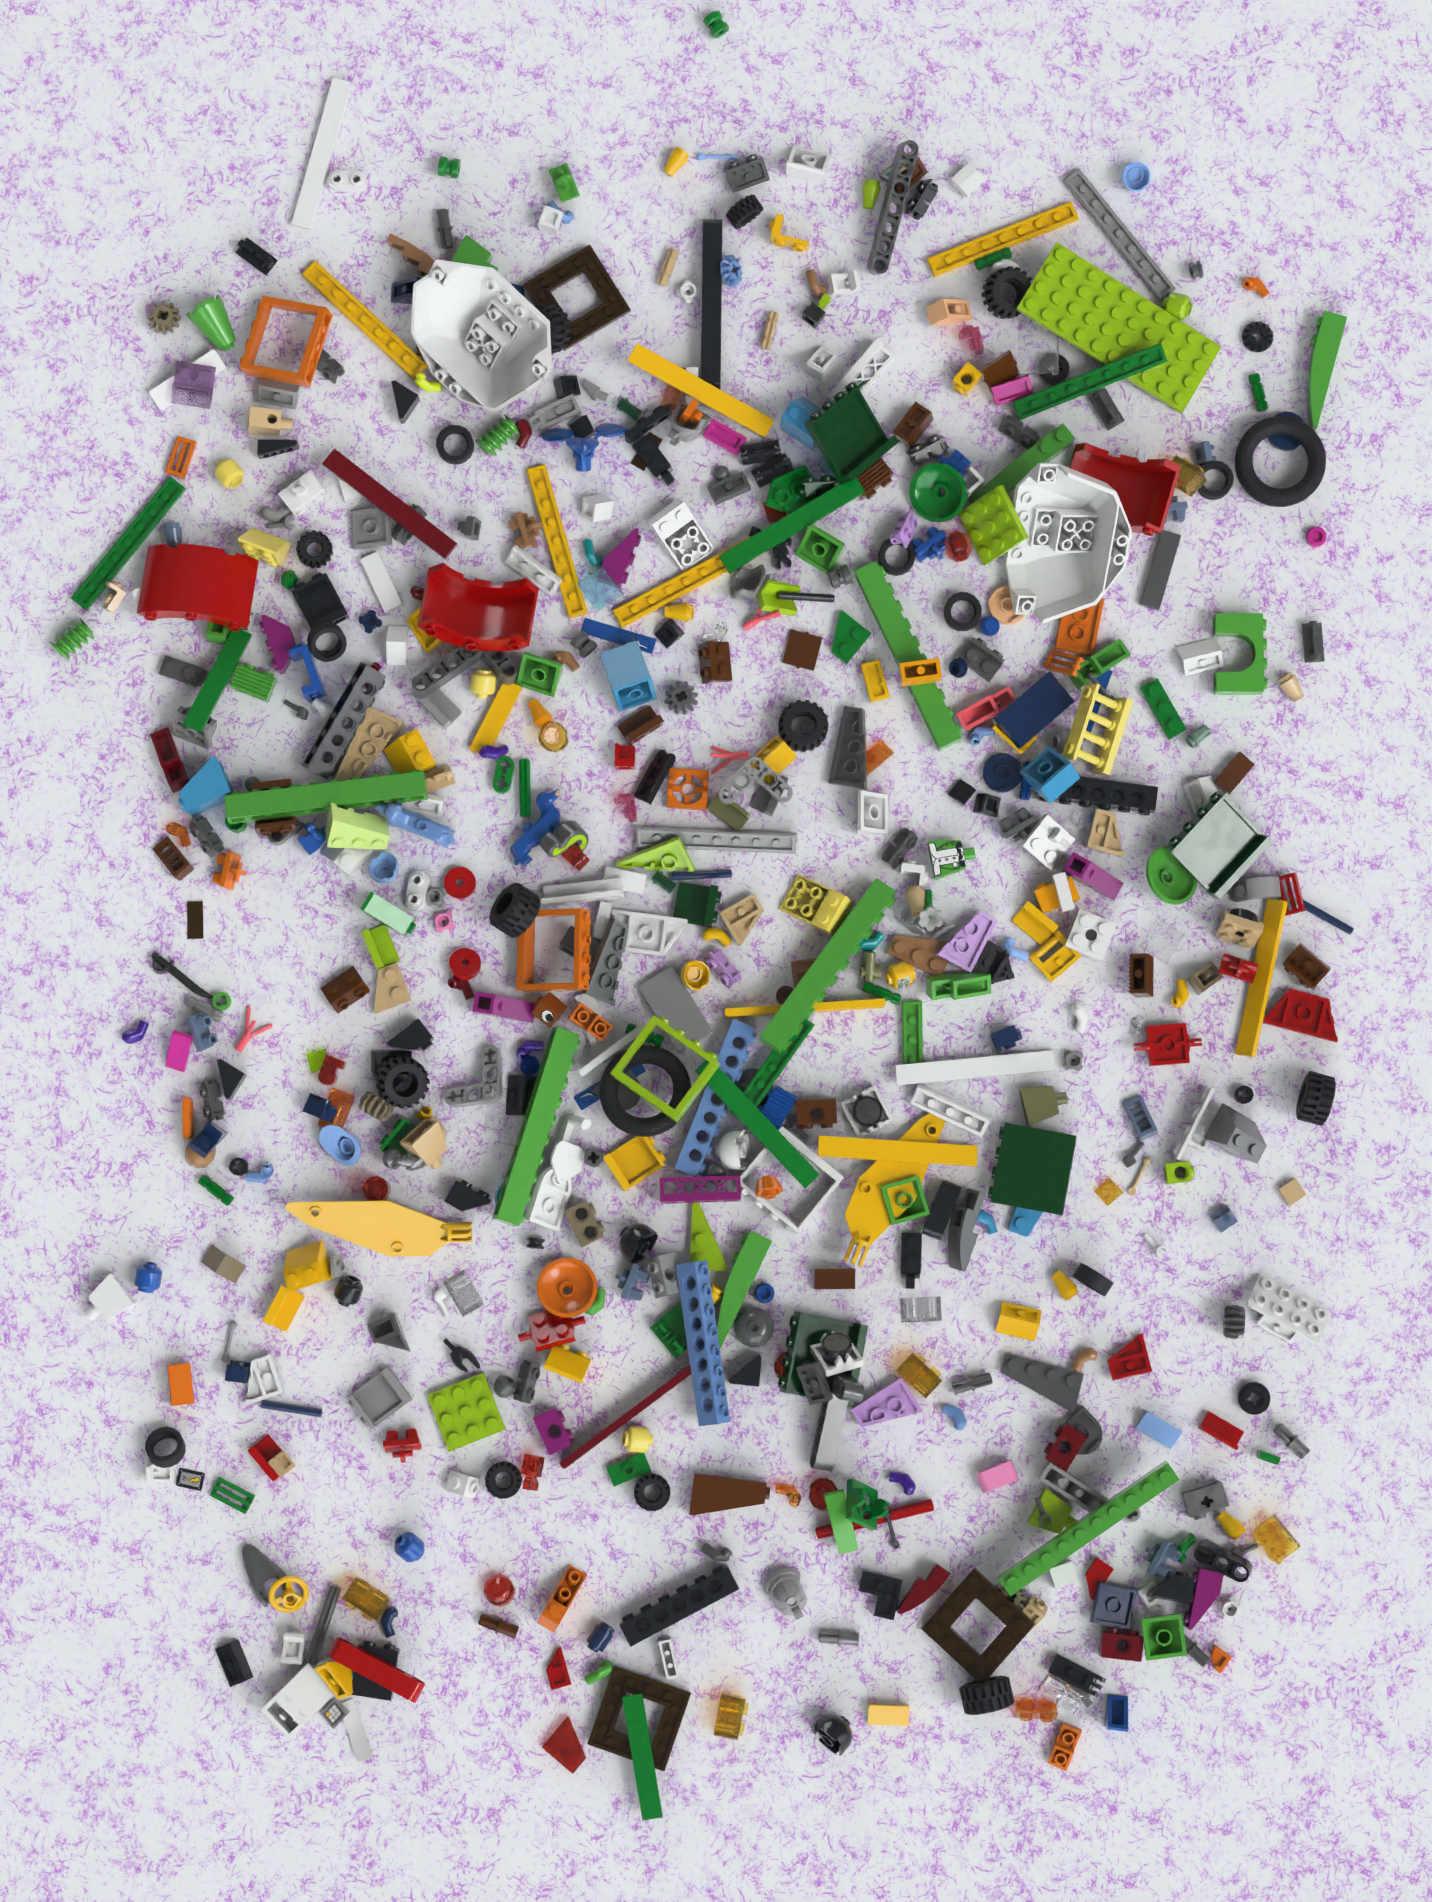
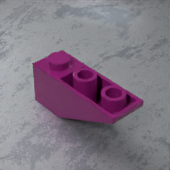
M635 528L604 558L598 574L599 582L621 588L622 583L626 584L629 573L626 572L628 565L632 566L635 554H633L634 547H638L641 541L638 528Z
M1074 852L1062 870V873L1065 872L1067 876L1072 877L1113 901L1124 884L1093 862Z
M476 992L472 1012L533 1023L534 1015L532 1012L536 1006L533 1005V1002Z
M1197 1567L1196 1571H1193L1192 1578L1195 1579L1192 1603H1188L1190 1604L1189 1612H1185L1184 1624H1186L1188 1630L1194 1628L1220 1595L1223 1574Z

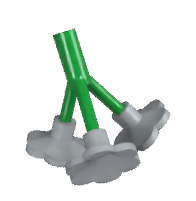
M930 889L925 890L924 910L920 911L919 917H916L913 923L904 922L906 928L921 936H925L926 932L921 927H926L930 931L938 927L939 930L934 934V939L947 934L956 926L955 924L945 925L941 919L943 917L942 912L933 907L932 890Z

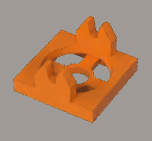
M670 768L667 808L706 811L709 770ZM686 775V782L681 786L674 785L679 777ZM692 775L701 781L703 787H695L692 783ZM690 784L693 786L694 791L691 795L683 793L682 788L684 785ZM673 792H681L684 796V803L677 800ZM695 793L702 794L698 801L690 804V798Z

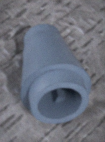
M165 524L162 531L169 548L182 544V527H180V524Z

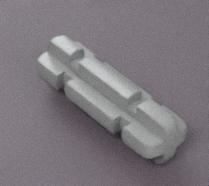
M192 996L186 1001L188 1008H194L196 1012L204 1011V1015H210L212 1020L220 1022L224 1014L222 1011L214 1010V1007L202 1001L198 1002Z

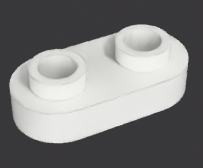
M335 170L329 174L327 179L329 187L336 192H360L367 186L365 174L356 170ZM336 177L341 178L339 182H335L334 179ZM354 178H360L359 182H354L353 180Z
M414 871L409 876L406 905L414 911L424 909L427 904L430 878L425 872ZM420 877V882L416 884V878ZM414 897H417L416 903H413Z

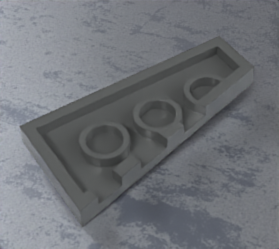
M844 706L828 781L831 785L867 789L865 710L863 708Z
M613 918L609 919L589 970V990L581 991L611 1006H615L616 999L613 998L615 990H618L619 981H617L618 971L622 968L621 955L625 951L629 925Z
M1005 1353L1000 1371L1002 1374L1073 1413L1075 1412L1084 1376L1083 1373Z

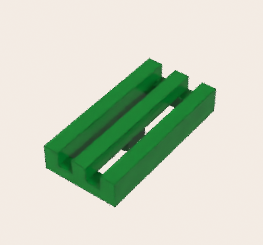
M221 1477L218 1478L210 1493V1496L244 1514L247 1513L256 1496ZM221 1483L249 1497V1500L247 1501L220 1487ZM217 1490L245 1504L246 1506L243 1508L242 1506L224 1498L223 1496L216 1493Z

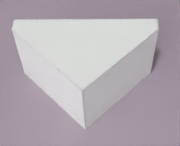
M821 346L807 361L805 372L822 382L838 355Z
M388 626L386 637L387 665L407 666L408 626Z

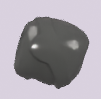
M717 1162L707 1164L703 1172V1176L726 1175L724 1168Z
M500 1375L494 1382V1392L501 1398L511 1396L517 1388L514 1380L506 1375Z

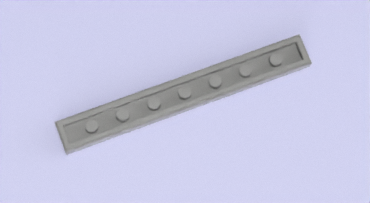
M1078 168L1066 177L1063 183L1159 302L1175 291L1174 285L1083 172Z
M637 827V847L650 848L679 836L686 849L796 854L797 833Z

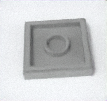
M377 507L351 510L353 549L361 550L393 545L391 518Z

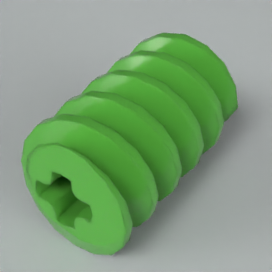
M505 414V419H498L500 425L494 423V430L488 428V435L482 434V440H475L488 456L489 454L497 455L494 450L495 448L502 451L500 444L503 443L507 446L506 438L514 440L513 432L517 435L520 434L517 426Z
M81 618V624L76 621L73 622L75 629L70 626L67 627L69 634L61 632L63 639L55 637L57 644L49 642L61 657H65L68 660L70 659L68 652L76 654L74 647L82 649L81 641L88 644L87 636L91 639L95 638L92 630Z

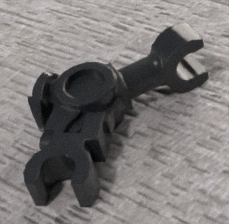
M752 526L749 536L752 537L762 530ZM791 538L772 548L775 559L778 558L776 564L778 570H781L780 563L782 561H785L788 564V568H791L792 562L786 556L789 554V551L785 545L787 542L788 546H791Z

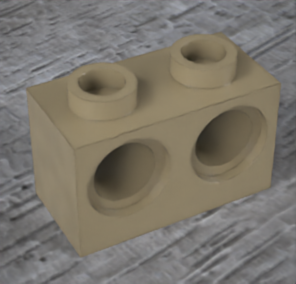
M585 1200L564 1211L581 1247L604 1237L602 1233L605 1232L601 1221L597 1222L594 1214L597 1212L592 1202L588 1204ZM580 1208H584L587 1211V1217L583 1220H579L576 1217V1211ZM589 1226L594 1227L596 1230V1234L592 1238L585 1236V1229Z

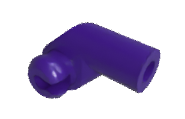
M504 744L499 747L484 745L479 750V755L482 758L497 759L507 754L509 749Z
M140 1020L136 1030L125 1031L122 1034V1040L127 1044L141 1041L144 1038L149 1023Z
M524 1041L516 1050L517 1058L525 1060L532 1051H543L544 1041Z
M890 1472L889 1482L900 1483L906 1495L914 1493L916 1485L908 1474Z

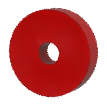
M455 867L446 874L444 887L451 897L465 899L475 891L476 878L469 869ZM463 880L464 884L460 887L457 886V881Z
M462 948L456 950L451 955L449 970L457 979L471 980L480 972L481 959L474 950ZM465 962V963H468V965H467V966H463L462 963Z

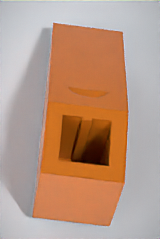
M569 1565L537 1623L554 1633L587 1574Z

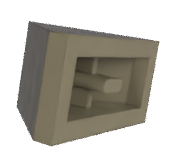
M1211 961L1187 978V981L1195 992L1200 995L1222 979L1223 976L1218 973V969Z
M213 1245L201 1261L212 1271L233 1283L237 1282L246 1268L244 1264Z

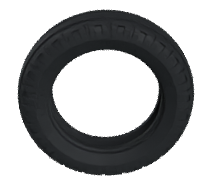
M1287 416L1270 417L1254 424L1242 436L1235 453V471L1242 488L1256 501L1273 507L1295 505L1308 498L1320 485L1326 468L1325 449L1317 433L1306 423ZM1273 435H1286L1294 438L1303 446L1307 454L1308 467L1305 476L1299 483L1289 488L1279 489L1266 485L1258 478L1253 467V454L1256 446L1265 438Z
M642 1045L622 1072L625 1074L631 1068L642 1064H652L664 1069L670 1075L673 1083V1095L668 1105L675 1109L691 1088L690 1077L684 1064L678 1057L664 1048ZM626 1049L615 1056L603 1072L599 1086L602 1109L611 1123L625 1133L640 1137L662 1134L677 1123L662 1112L647 1118L633 1116L627 1113L619 1103L618 1086L620 1082L610 1073L628 1050Z

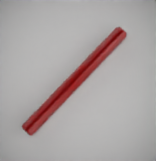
M928 1499L888 1510L891 1512V1521L931 1512L934 1510L932 1500ZM869 1514L863 1516L865 1520L869 1518ZM886 1517L877 1519V1525L887 1523ZM852 1522L854 1531L865 1528ZM831 1524L815 1528L818 1539L834 1536Z

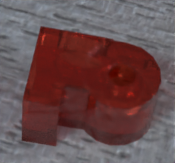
M575 843L566 852L564 851L560 854L579 872L590 861Z
M326 1054L318 1075L319 1081L326 1086L334 1085L338 1078V1069L344 1070L347 1063Z

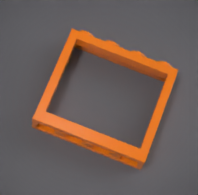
M262 296L261 302L257 306L256 318L251 325L250 336L246 340V349L240 359L239 368L247 376L310 388L333 317L332 313L327 307ZM272 308L316 316L298 373L254 365Z
M583 908L539 910L536 917L575 916L573 983L534 984V920L531 926L517 937V991L589 990V964L591 962L589 954L591 943L590 910Z

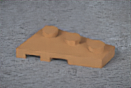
M895 935L886 954L905 961L930 975L943 974L948 961L935 954L948 941Z

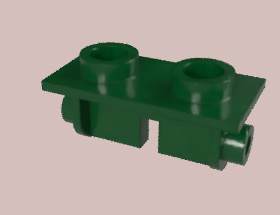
M824 475L821 476V479H814V477L810 476L802 477V480H795V483L801 484V488H798L799 496L814 497L816 496V489H818V496H821L836 487L834 483H838V481L832 479V476Z

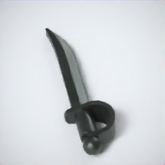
M157 952L152 953L151 957L154 959L152 968L155 973L164 974L168 971L195 994L213 999V995L204 991L172 965L174 963L173 960L169 963L162 956H159ZM157 962L164 969H157L155 963Z

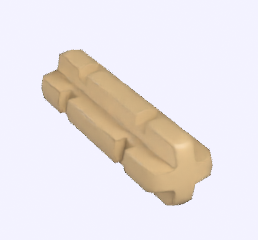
M670 248L667 251V258L664 259L660 270L661 275L657 278V284L666 287L670 279L668 277H671L676 263L675 260H677L679 252L675 249Z
M768 312V321H766L763 339L760 344L762 349H771V340H773L776 322L779 317L777 312Z

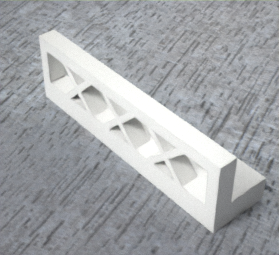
M880 338L873 342L829 393L827 402L833 401L835 394L841 391L844 392L846 390L845 386L854 381H868L860 390L863 395L893 361L895 355L883 346L884 342ZM880 351L889 357L885 363H876V355ZM874 367L875 374L873 377L864 378L863 370Z
M622 878L543 886L544 898L541 899V905L550 907L624 898Z

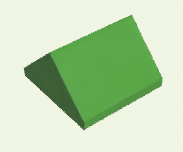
M811 523L795 555L828 575L827 571L832 570L844 551L845 543Z
M524 651L516 684L554 697L563 672V665Z
M919 1175L880 1186L891 1225L930 1214ZM912 1182L917 1195L916 1199L913 1202L912 1195L907 1192L899 1194L896 1199L897 1205L906 1210L895 1220L887 1189ZM902 1195H907L910 1198L908 1206L900 1204L899 1199Z
M1162 1614L1141 1619L1146 1661L1187 1656L1182 1614Z

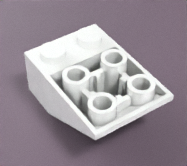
M678 498L646 521L682 572L687 571L715 550L686 504Z
M308 1662L262 1707L261 1711L290 1739L333 1697L334 1693Z

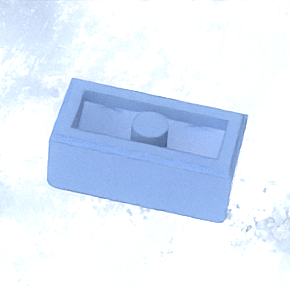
M1145 1411L1136 1426V1429L1170 1449L1182 1434V1431L1148 1411Z

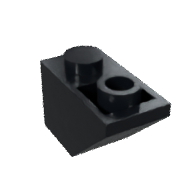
M462 1179L461 1182L455 1181L444 1202L464 1212L489 1205L492 1200L489 1199L490 1194L481 1189L478 1192L471 1189L472 1184Z

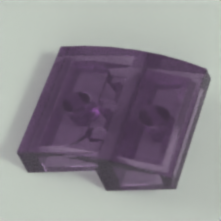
M176 361L171 403L210 409L216 367Z

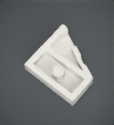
M272 1354L251 1361L250 1378L248 1380V1391L245 1401L246 1406L284 1393Z

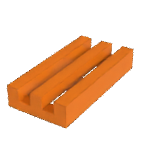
M177 436L165 473L185 480L197 442ZM182 441L184 444L175 471H173L172 467ZM188 444H191L182 471L179 473Z
M1051 649L1043 667L1047 670L1077 677L1076 671L1080 670V663H1083L1084 659L1080 656ZM1053 656L1069 659L1075 662L1074 664L1065 662L1062 660L1054 659ZM1050 663H1054V664H1058V665H1061V666L1069 667V668H1071V670H1070V669H1066V668H1062V667H1059V666L1051 665Z
M182 1097L183 1138L185 1139L194 1137L193 1099L190 1097Z

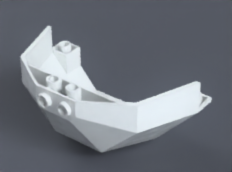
M437 259L434 261L429 274L413 284L411 334L431 373L459 400L497 412L546 379L552 368L550 321L494 268Z
M1038 463L1016 484L1013 506L1029 538L1005 553L1004 564L1014 614H1034L1043 624L1094 606L1100 601L1125 568L1126 560L1129 557L1128 548L1129 542L1132 540V529L1117 492L1107 483L1059 463Z

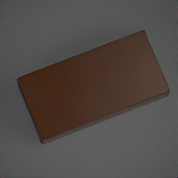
M1238 752L1213 782L1229 795L1255 764L1242 752Z

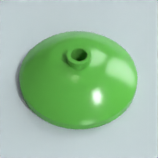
M1167 846L1156 849L1148 858L1146 864L1147 881L1153 893L1163 902L1172 905L1182 904L1194 895L1197 881L1165 849Z

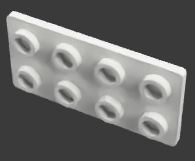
M1263 1274L1258 1276L1247 1301V1306L1262 1314L1258 1318L1256 1325L1290 1344L1299 1335L1318 1344L1331 1315L1329 1311Z

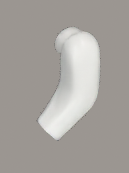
M316 698L311 706L321 715L323 728L333 709L319 698Z

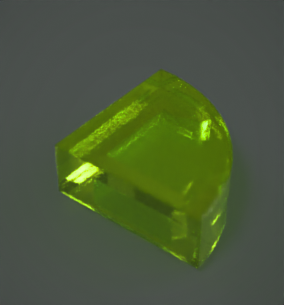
M327 1049L307 1054L312 1074L324 1066L327 1059Z

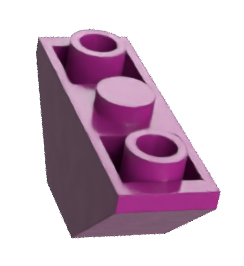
M261 615L262 622H259L262 633L267 634L268 640L265 643L268 651L273 652L274 659H271L274 670H278L281 675L285 674L292 661L288 651L292 650L291 647L296 645L292 630L289 626L271 617Z

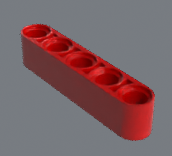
M340 1637L336 1638L327 1655L332 1660L414 1703L418 1700L425 1686V1683L420 1679Z

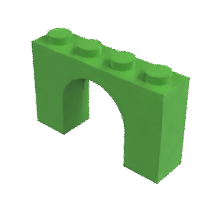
M1263 613L1214 614L1213 637L1241 638L1249 644L1253 655L1249 668L1240 672H1216L1213 675L1214 695H1262L1264 689H1267V678H1264V670L1267 669V658H1264V650L1267 649V639L1263 638V631H1266L1267 622L1266 619H1263Z

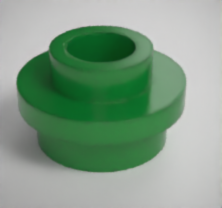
M294 570L283 572L281 576V585L291 590L297 584L298 577Z

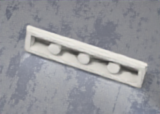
M212 349L150 390L149 394L159 409L163 411L225 370L226 366L216 351Z
M922 1084L917 1085L909 1103L980 1137H983L991 1120L990 1116Z

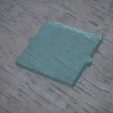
M604 567L589 573L586 578L577 583L578 587L597 611L608 604L612 605L614 600L624 594Z

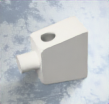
M110 1273L89 1295L88 1298L93 1305L85 1313L91 1321L100 1314L105 1320H108L135 1306L137 1303L116 1275Z

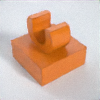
M692 399L678 421L684 425L689 419L691 423L697 425L703 416L700 411L695 410L699 403Z

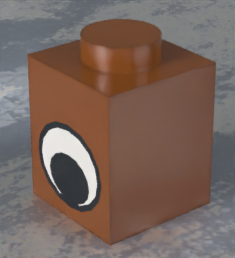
M548 992L544 997L540 995L533 1005L536 1007L532 1014L551 1028L560 1019L568 1006L551 992Z

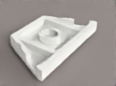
M615 909L611 911L614 919L629 925L625 952L664 957L688 923L687 919Z

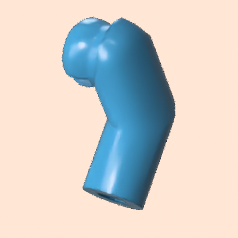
M980 1210L977 1222L985 1224L988 1235L998 1232L993 1216L984 1210Z

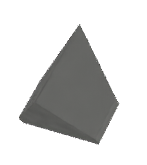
M392 1314L367 1325L374 1344L380 1343L410 1351L397 1314Z

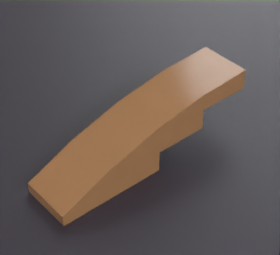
M390 233L387 240L389 246L402 251L404 261L418 266L417 270L420 276L425 277L429 274L435 260L413 244Z

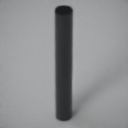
M782 591L777 593V599L832 603L835 600V596L831 594Z

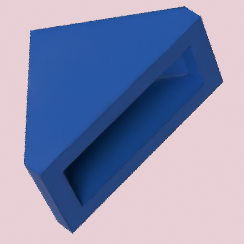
M1107 1695L1104 1721L1106 1729L1128 1732L1127 1696Z

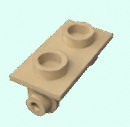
M449 765L425 773L427 794L456 783Z

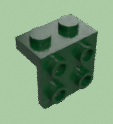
M681 882L678 886L673 917L687 919V924L712 927L713 923H717L718 911H715L716 903H720L722 892L718 891L719 886L711 885L708 887Z

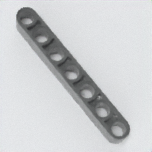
M913 140L900 143L896 150L867 263L868 271L873 275L883 274L889 268L919 148ZM905 145L911 148L910 155L904 152ZM900 164H903L906 167L905 174L900 173ZM896 183L901 186L900 194L894 190ZM890 203H894L896 205L895 213H892L890 211ZM886 222L891 224L890 232H887L884 228ZM881 241L885 242L887 246L885 252L879 248ZM876 260L880 261L882 265L880 271L874 267Z

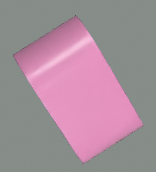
M1012 1460L1002 1462L976 1473L983 1493L1019 1479Z

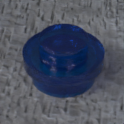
M532 1055L525 1056L520 1062L521 1072L525 1075L535 1074L539 1070L537 1058Z

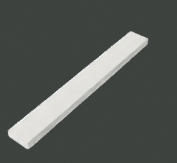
M337 78L332 79L291 223L292 226L307 230L312 229L352 88V82Z
M1054 1050L895 1065L897 1086L1056 1070Z

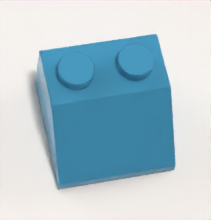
M1050 746L1020 771V774L1033 789L1050 804L1080 779L1071 762Z

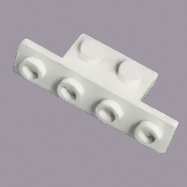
M1210 1087L1209 1090H1204L1200 1098L1203 1102L1200 1108H1195L1191 1116L1194 1120L1191 1126H1186L1182 1134L1185 1138L1182 1144H1177L1173 1152L1176 1155L1175 1160L1179 1161L1188 1144L1206 1152L1210 1142L1205 1140L1204 1137L1217 1114L1206 1107L1215 1088Z

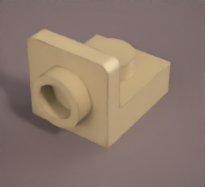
M106 581L104 585L114 592L106 596L103 608L114 613L126 593L122 590L123 586L119 583Z
M1032 1595L1028 1603L1021 1610L1037 1625L1045 1617L1048 1607L1042 1599Z

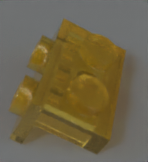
M1275 1514L1256 1526L1252 1533L1255 1542L1260 1546L1262 1545L1269 1559L1273 1562L1275 1561L1277 1565L1281 1564L1283 1559L1301 1546Z

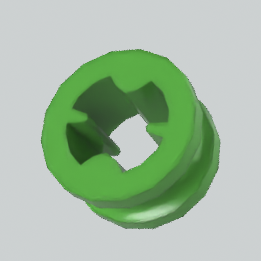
M224 992L215 994L212 999L214 1007L221 1011L227 1010L232 1003L230 996ZM223 996H225L227 998L225 999V1001H227V1004H222L219 1007L217 1005L219 1004L217 999L223 998Z

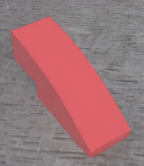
M1007 686L997 693L989 695L956 713L964 730L968 731L995 718L1017 698L1011 687Z

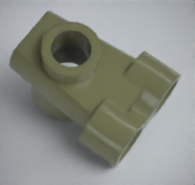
M872 950L863 951V965H860L859 970L860 977H863L865 982H874V979H881L882 967L881 963H875L876 952Z

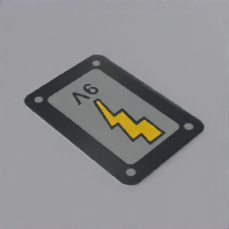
M180 1468L176 1486L201 1491L205 1474Z

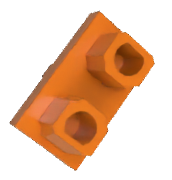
M231 851L218 854L217 864L222 865L223 869L222 873L215 872L213 874L212 881L221 887L233 890L235 882H239L240 875L246 876L247 873L241 870L243 865L240 862L241 855Z

